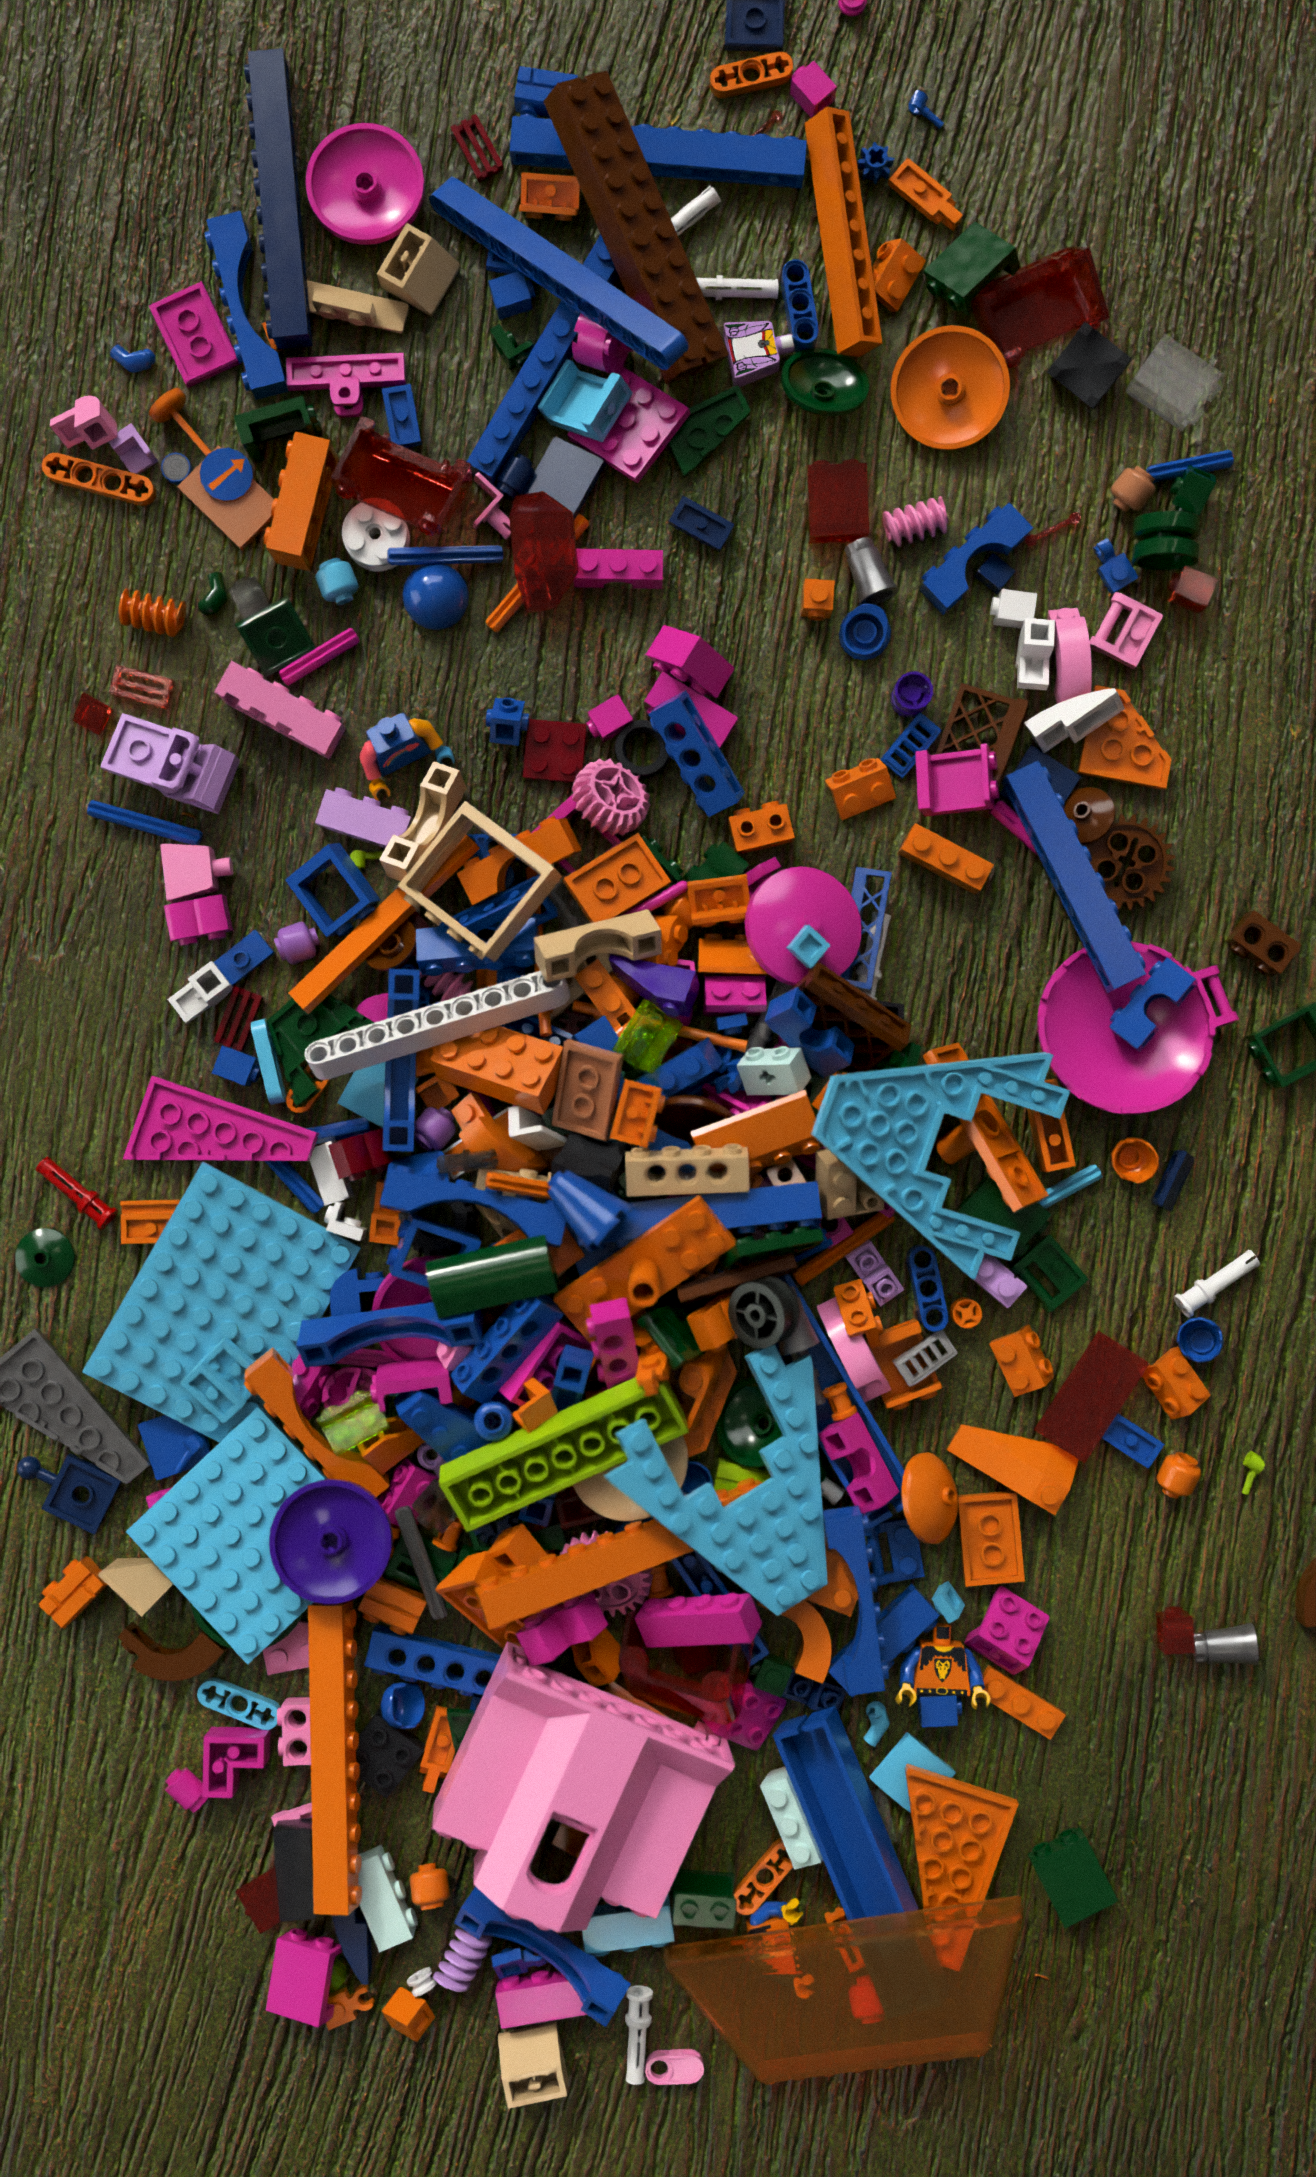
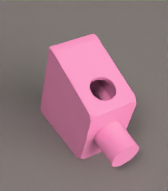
M160 844L167 901L178 903L219 890L218 877L233 875L232 859L230 857L216 859L214 849L209 846Z

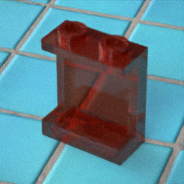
M856 459L844 460L842 464H830L829 461L819 460L813 462L812 465H808L806 470L809 515L808 544L854 542L857 539L868 537L867 463H859V460Z

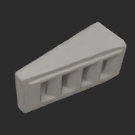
M940 1330L893 1359L892 1362L911 1388L957 1355L958 1352L944 1331ZM939 1339L947 1351L944 1355L940 1353L934 1344V1341ZM927 1346L930 1347L937 1358L933 1362L924 1350ZM920 1353L927 1364L924 1368L921 1367L915 1358V1355ZM908 1360L911 1361L917 1370L913 1375L905 1364Z

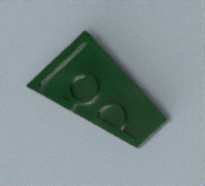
M739 385L690 407L691 414L667 444L684 479L750 416L751 410Z
M809 1226L792 1230V1234L782 1235L781 1231L772 1232L764 1235V1239L754 1241L753 1237H745L736 1240V1244L721 1256L718 1261L720 1269L723 1271L732 1268L731 1266L738 1260L746 1259L748 1264L758 1262L769 1257V1252H774V1256H781L814 1248L824 1238L821 1228L810 1230Z

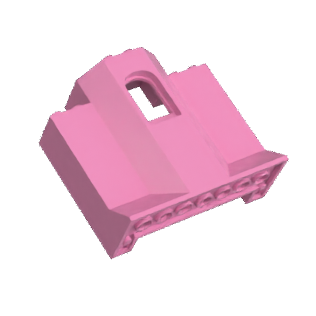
M507 1641L434 1802L432 1829H435L442 1837L457 1838L464 1841L468 1847L478 1850L474 1857V1885L500 1909L504 1910L507 1915L514 1919L524 1918L529 1920L541 1930L549 1931L551 1929L558 1933L586 1930L600 1897H603L610 1905H622L630 1908L634 1914L645 1918L649 1916L656 1919L716 1787L733 1771L735 1764L727 1739L716 1735L705 1723L697 1721L695 1728H691L540 1664L531 1666L523 1648ZM550 1819L589 1834L570 1877L560 1884H552L539 1879L532 1874L530 1869V1863Z

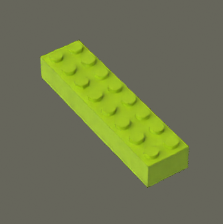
M636 1377L556 1413L530 1433L522 1428L507 1435L502 1440L489 1443L441 1465L439 1485L466 1532H469L628 1460L615 1434L642 1418L646 1421L659 1446L689 1432L686 1415L668 1380L659 1383L658 1394L646 1397L643 1386L639 1387Z

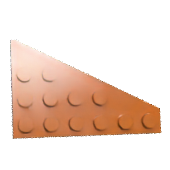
M907 1763L905 1773L925 1926L941 1965L959 1970L1019 1803L1017 1799Z

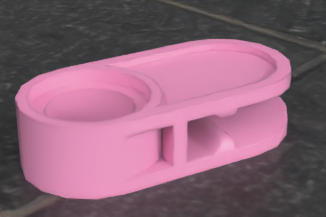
M693 2049L653 2051L646 2058V2077L656 2085L696 2083L704 2073L703 2057ZM660 2060L667 2064L668 2069L665 2073L655 2074L651 2070V2065L655 2061Z

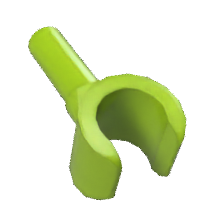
M355 850L350 854V858L359 869H364L366 859H380L384 851L366 852Z
M1249 1451L1243 1461V1465L1250 1469L1242 1489V1493L1249 1495L1256 1475L1265 1467L1261 1456L1253 1451Z

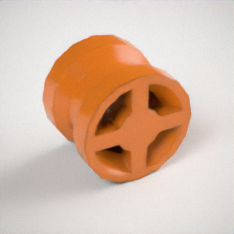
M967 1297L956 1299L949 1309L952 1321L963 1328L975 1327L982 1318L980 1305Z

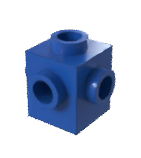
M495 698L493 709H488L486 715V727H490L491 743L519 746L522 731H528L529 714L524 713L525 701L513 698Z

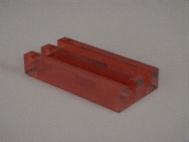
M116 664L108 693L168 710V700L171 698V689L174 687L175 681ZM121 673L164 684V690L120 678ZM122 685L162 697L161 700L117 689V686Z

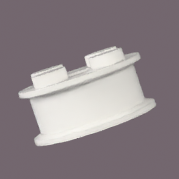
M368 500L359 503L349 511L344 519L342 526L343 543L351 558L364 569L375 572L390 570L397 565H390L388 563L387 549L410 546V533L403 516L393 505L385 501ZM381 534L378 539H373L374 535Z

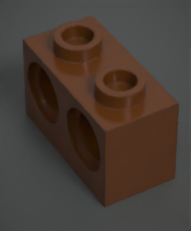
M1255 910L1245 913L1225 940V942L1231 945L1230 950L1235 955L1243 959L1245 957L1255 963L1254 968L1265 976L1281 974L1302 946ZM1246 929L1251 930L1255 935L1253 944L1247 943L1244 939ZM1270 947H1274L1278 951L1279 957L1276 962L1271 961L1268 957Z

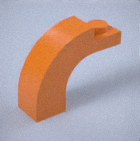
M470 1093L451 1110L462 1129L458 1134L469 1151L488 1169L519 1172L520 1169H530L540 1173L547 1167V1164L537 1150L510 1138L496 1124L478 1093Z
M804 1599L780 1615L792 1620L802 1633L801 1646L793 1664L795 1673L823 1684L831 1662L832 1647L830 1634L820 1610L813 1602ZM757 1601L758 1606L767 1609L764 1605Z

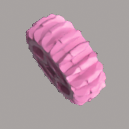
M598 759L594 763L590 762L577 774L571 789L574 792L572 800L577 803L575 810L583 812L582 819H588L591 822V827L598 826L601 833L608 830L611 836L617 833L623 836L625 833L637 829L648 814L647 812L650 807L648 799L650 795L644 792L646 785L639 782L640 776H634L631 770L623 768L620 762L614 765L611 759L605 762Z

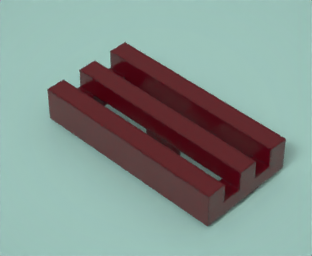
M476 113L471 116L470 120L464 119L460 121V125L456 126L454 124L450 127L451 133L478 183L504 169L503 163ZM475 127L495 164L493 167L490 166L471 128ZM465 132L485 171L480 172L461 133Z
M234 986L214 1042L243 1052L251 1032V1022L255 1021L264 997ZM241 994L243 995V998L241 1000L237 1014L235 1016L227 1039H224V1035L226 1033L235 1006ZM249 999H254L250 1013L248 1015L239 1042L237 1044L233 1041L237 1034Z

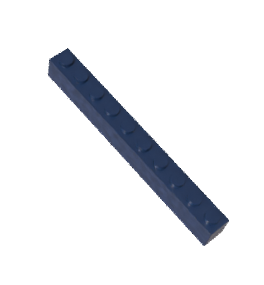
M283 48L248 51L249 64H244V72L247 84H251V92L247 93V104L249 112H253L254 121H249L251 139L256 142V149H252L251 154L253 166L258 168L259 176L254 178L256 196L260 197L261 206H256L259 225H263V234L259 235L260 250L262 254L265 253L266 263H261V270L264 282H268V292H264L265 308L267 311L270 310L271 320L266 321L267 334L269 339L274 340L278 350L313 347L288 62Z

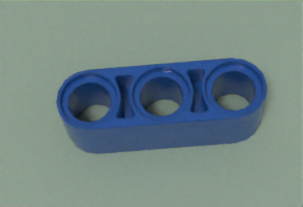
M793 259L788 261L783 267L781 290L788 332L792 335L795 352L815 348L819 328L809 269L803 261ZM796 274L800 276L802 280L799 282H792L788 279V276ZM802 303L806 306V309L797 311L793 308V305ZM807 332L811 335V338L802 340L797 334Z
M915 1245L908 1250L906 1261L918 1319L926 1329L940 1331L948 1323V1312L934 1251L926 1246ZM919 1251H925L928 1254V1262L922 1267H917L914 1263V1256ZM931 1280L934 1283V1291L928 1296L922 1295L920 1292L922 1282ZM932 1309H937L940 1312V1320L934 1325L928 1324L926 1321L927 1313Z

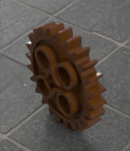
M1120 814L1118 823L1114 822L1104 837L1092 843L1081 844V846H1086L1091 854L1092 862L1090 863L1095 873L1098 872V866L1102 862H1107L1113 867L1112 876L1110 878H1103L1105 882L1104 891L1108 899H1112L1115 902L1118 910L1122 903L1126 904L1128 911L1132 910L1134 901L1142 908L1144 907L1145 897L1149 901L1154 902L1155 896L1153 891L1162 894L1164 889L1160 883L1171 882L1165 876V872H1172L1175 869L1167 865V861L1175 858V855L1166 854V850L1173 846L1172 843H1162L1167 834L1162 833L1157 836L1155 832L1158 824L1153 825L1151 828L1146 827L1148 821L1146 817L1140 824L1136 823V814L1130 817L1129 822H1126L1124 815ZM1119 835L1124 838L1126 845L1123 850L1117 851L1112 848L1110 844L1112 836ZM1137 838L1138 843L1129 858V862L1133 865L1123 871L1118 886L1114 887V879L1122 866L1118 859H1122L1127 855L1132 840ZM1141 847H1147L1152 851L1153 858L1151 862L1144 863L1138 858V850ZM1128 874H1135L1139 877L1140 887L1137 890H1131L1126 886L1125 879Z

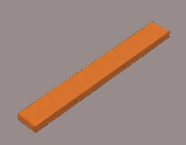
M465 835L420 893L429 898L480 849L479 846L468 835ZM399 887L288 993L307 1014L317 1007L417 910L403 899L406 893Z

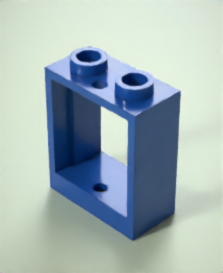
M340 843L328 844L285 879L326 937L338 935L340 938L354 928L353 922L358 918L361 920L365 919L375 910L373 906L381 901ZM332 864L336 866L360 900L335 922H333L307 886V884Z
M412 1213L409 1214L408 1220L403 1219L397 1233V1236L401 1238L397 1248H391L386 1264L390 1265L389 1270L392 1276L429 1288L426 1275L403 1268L417 1228L462 1243L458 1254L479 1250L481 1240L477 1235Z

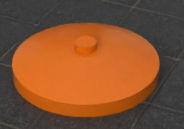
M956 325L937 327L914 339L900 355L891 379L892 406L903 429L919 443L939 450L962 449L985 438L1002 418L1010 392L1008 367L998 347L984 334L968 327Z

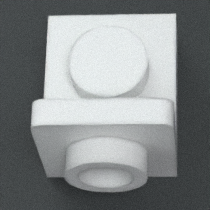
M337 1201L334 1206L330 1205L324 1219V1222L328 1223L326 1231L357 1241L365 1239L367 1228L361 1227L362 1221L345 1216L344 1221L340 1220L345 1205L344 1202Z

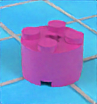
M580 314L574 332L579 333L577 343L572 342V353L575 361L606 373L620 374L628 353L634 350L609 334L606 329Z

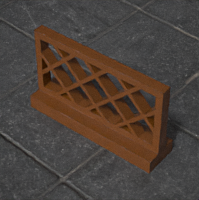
M961 683L936 754H943L944 751L954 746L957 752H959L961 749L958 744L973 737L979 749H981V742L977 735L993 728L998 738L996 743L989 746L991 751L996 752L997 769L993 770V781L997 780L998 788L1000 789L1029 709V701L1020 698L1015 700ZM965 692L976 695L981 705L966 712L961 703ZM983 698L988 699V700H991V701H988V702L985 703L984 700H983ZM996 703L1009 706L1006 716L996 721L993 720L988 710V707ZM960 708L962 715L956 717ZM984 710L990 724L975 730L969 717ZM965 719L971 733L956 740L951 731L953 724ZM1003 723L999 732L997 725ZM950 736L952 742L946 745ZM992 809L977 810L973 812H976L979 816L989 819Z
M819 961L812 968H809L808 974L790 989L798 987L803 991L807 988L818 996L808 998L815 1005H820L821 1013H815L813 1021H823L824 1028L813 1029L828 1030L830 1029L828 1021H844L845 1029L840 1030L851 1041L852 1037H867L868 1044H855L850 1065L860 1072H868L895 1049L900 1052L908 1045L911 1024ZM826 1005H832L842 1013H827ZM849 1022H857L865 1029H850ZM873 1038H880L887 1045H874ZM855 1053H870V1058L863 1062L855 1056Z
M760 1226V1227H755V1229H757V1230H759V1231H761V1232H763V1233H765V1234H769V1233H772V1232H773V1231H768L767 1229H765V1228L762 1227V1226ZM785 1229L778 1230L781 1231L782 1235H786ZM743 1234L741 1238L747 1237L748 1234ZM793 1253L781 1256L770 1255L767 1259L748 1265L736 1262L733 1265L738 1268L726 1269L718 1274L710 1272L704 1266L699 1270L694 1281L676 1285L681 1305L683 1307L735 1291L736 1288L744 1283L766 1276L778 1278L797 1272L795 1257ZM703 1273L708 1275V1277L700 1279Z

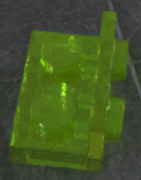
M643 999L612 1050L624 1055L623 1059L635 1069L652 1074L661 1064L662 1058L672 1042L677 1038L683 1023L668 1017L654 1003Z
M361 1390L352 1394L348 1398V1402L339 1407L338 1405H333L322 1411V1416L316 1419L336 1456L390 1428L384 1413L379 1412L378 1403L372 1402L371 1390L366 1392Z

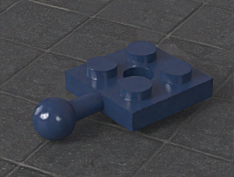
M71 1453L67 1455L58 1475L42 1468L40 1461L33 1456L22 1458L17 1465V1473L21 1478L25 1480L37 1478L52 1486L41 1508L42 1510L94 1535L98 1533L122 1484V1481L96 1465ZM78 1486H84L89 1490L90 1497L88 1501L82 1502L76 1498L75 1491Z

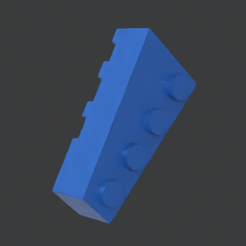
M432 1388L401 1392L393 1399L399 1417L447 1463L494 1442L483 1439L476 1432L474 1426L475 1414L470 1409L461 1404H440L439 1392Z

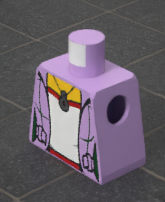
M770 321L724 323L723 338L729 354L727 357L734 386L739 385L741 387L778 372L780 365L779 355L794 352L792 335L787 334L775 337L773 325Z

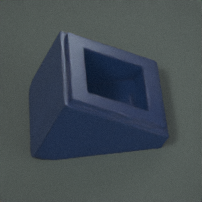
M992 553L974 577L997 595L1016 571Z

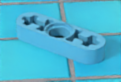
M267 1019L251 1022V1031L268 1100L271 1105L286 1102V1090Z
M217 1677L206 1679L198 1689V1700L207 1708L262 1730H270L277 1725V1710L280 1705L272 1699ZM215 1686L217 1694L224 1696L227 1691L231 1692V1694L226 1699L225 1705L221 1704L224 1699L223 1697L216 1695L213 1699H210L208 1697L209 1692L205 1689ZM235 1696H243L248 1702L247 1709L244 1711L235 1710L232 1706V1699ZM254 1702L258 1703L256 1710L264 1712L266 1708H270L272 1710L271 1715L275 1718L264 1721V1715L258 1711H255L253 1716L248 1714L253 1709Z

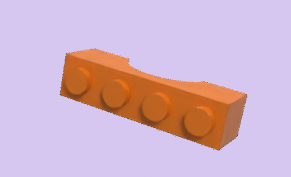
M552 816L539 823V830L531 833L528 829L514 836V838L550 865L557 864L582 850L566 818L556 819L555 816ZM501 845L489 849L490 856L480 860L479 856L468 860L463 864L465 869L456 873L472 905H476L506 890V874L509 866L517 857Z

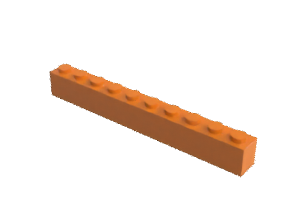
M749 1478L738 1482L737 1487L728 1491L726 1489H719L715 1492L724 1507L762 1484V1482ZM653 1518V1520L645 1523L641 1521L630 1523L624 1527V1531L613 1534V1532L601 1534L596 1537L595 1542L588 1545L584 1543L575 1544L567 1549V1553L562 1555H546L538 1560V1564L528 1568L527 1565L515 1567L509 1571V1575L498 1579L497 1576L486 1578L480 1582L481 1586L474 1589L489 1630L695 1550Z
M353 1600L337 1604L314 1602L308 1605L314 1914L349 1915L359 1906L362 1900V1887L359 1886L358 1874L362 1865L361 1856L358 1855L361 1826L357 1824L360 1795L357 1793L356 1784L360 1774V1766L356 1762L359 1734L355 1731V1719L358 1716V1702L355 1701L358 1674L354 1670L357 1642L353 1639V1627H355L357 1615L355 1609H353Z

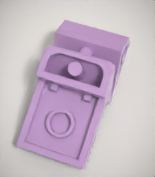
M122 713L100 767L106 772L156 788L166 797L219 814L240 760L233 753L215 744L200 745L198 743L199 737L192 733L174 727L169 729Z

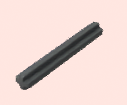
M409 1505L400 1507L395 1511V1516L430 1613L434 1620L444 1618L448 1615V1609L445 1607L444 1598L435 1591L438 1581L413 1512Z

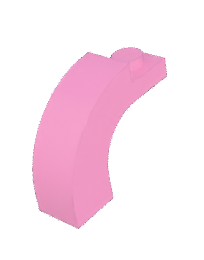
M1078 608L1048 610L1047 620H1055L1056 682L1054 696L1058 704L1076 696L1091 693V649L1085 617H1080Z
M836 1297L816 1306L828 1335L863 1401L867 1402L890 1391V1385L864 1335L852 1338L847 1336Z

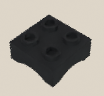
M1084 322L1060 356L1048 369L1047 373L1088 406L1095 409L1133 359L1087 322Z
M571 1131L562 1151L552 1160L551 1178L558 1171L564 1173L569 1170L610 1193L625 1168V1153L629 1151V1143L622 1141L602 1142Z
M379 1708L359 1734V1745L356 1750V1762L360 1766L359 1778L387 1799L424 1752L425 1743L404 1729L390 1727L382 1718L381 1709Z

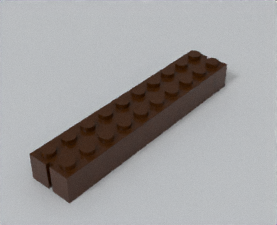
M607 70L584 76L582 80L579 77L557 83L543 102L627 296L681 332L688 342V350L669 369L662 370L659 368L665 384L667 385L687 378L689 375L693 376L713 369L729 354Z

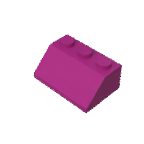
M560 1319L500 1388L499 1392L509 1401L523 1406L530 1401L523 1384L534 1377L552 1394L554 1380L565 1344L593 1352L592 1345L578 1330Z

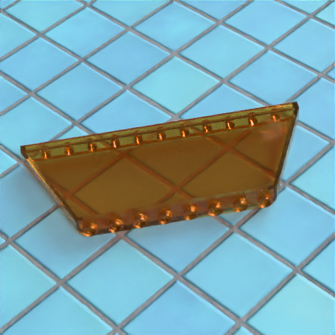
M1021 1895L665 1946L663 1958L667 1971L753 2076L761 2083L774 2084L788 2080L800 2081L811 2077H831L835 2074L849 2072L861 2073L872 2069H891L895 2066L910 2064L921 2065L933 2061L982 2057L992 2047L1024 1917Z

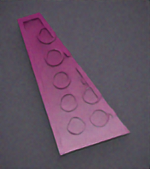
M151 1076L122 1160L310 1161L319 1133L177 1083Z

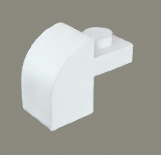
M1024 619L1016 654V668H1018L1017 688L1047 691L1049 685V658L1054 648L1055 620Z
M210 961L188 978L189 984L167 1000L183 1021L188 1024L209 1007H214L231 992L233 986L216 964Z

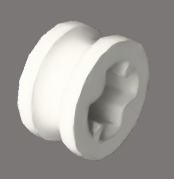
M430 1967L417 1971L407 1979L408 1986L413 1987L411 1993L414 1997L427 1993L437 1984L434 1978L431 1977L432 1970Z

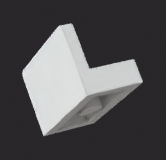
M520 1106L508 1108L510 1138L537 1151L565 1145L568 1138L546 1128L542 1117Z
M336 1140L314 1147L310 1159L324 1206L354 1197L349 1178H338L328 1145L335 1143Z

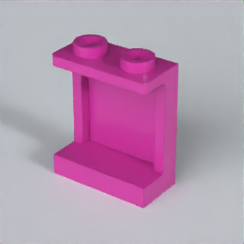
M987 743L981 744V749L935 755H930L927 750L915 752L918 810L924 817L995 808L994 799L999 798L997 780L993 781V770L997 769V756L995 751H991Z
M438 1356L378 1364L377 1374L372 1375V1402L378 1403L379 1412L386 1411L388 1394L438 1387L440 1404L453 1403V1380L450 1377L452 1371L445 1370Z
M299 1928L291 1929L289 1932L278 1937L266 2011L315 2027H320L333 2018L334 2005L327 2002L334 1959L342 1953L341 1945L334 1943V1940L330 1937H314L308 1935L306 1930Z

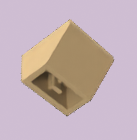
M406 223L378 270L377 276L382 289L432 317L460 270L461 264L431 236Z
M827 1148L816 1150L815 1181H818L821 1211L827 1220L884 1210V1200Z
M557 2021L498 2034L501 2076L508 2109L567 2096L569 2079Z

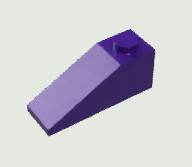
M610 954L609 962L613 974L659 1011L673 1017L679 1015L690 1016L700 988L696 971L642 960L633 961L627 957Z

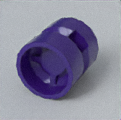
M918 671L903 674L897 680L890 695V703L893 710L905 718H913L919 712L922 713L933 696V685L930 679Z

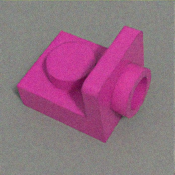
M776 857L759 864L746 873L750 899L762 882L771 877L772 873L781 867Z

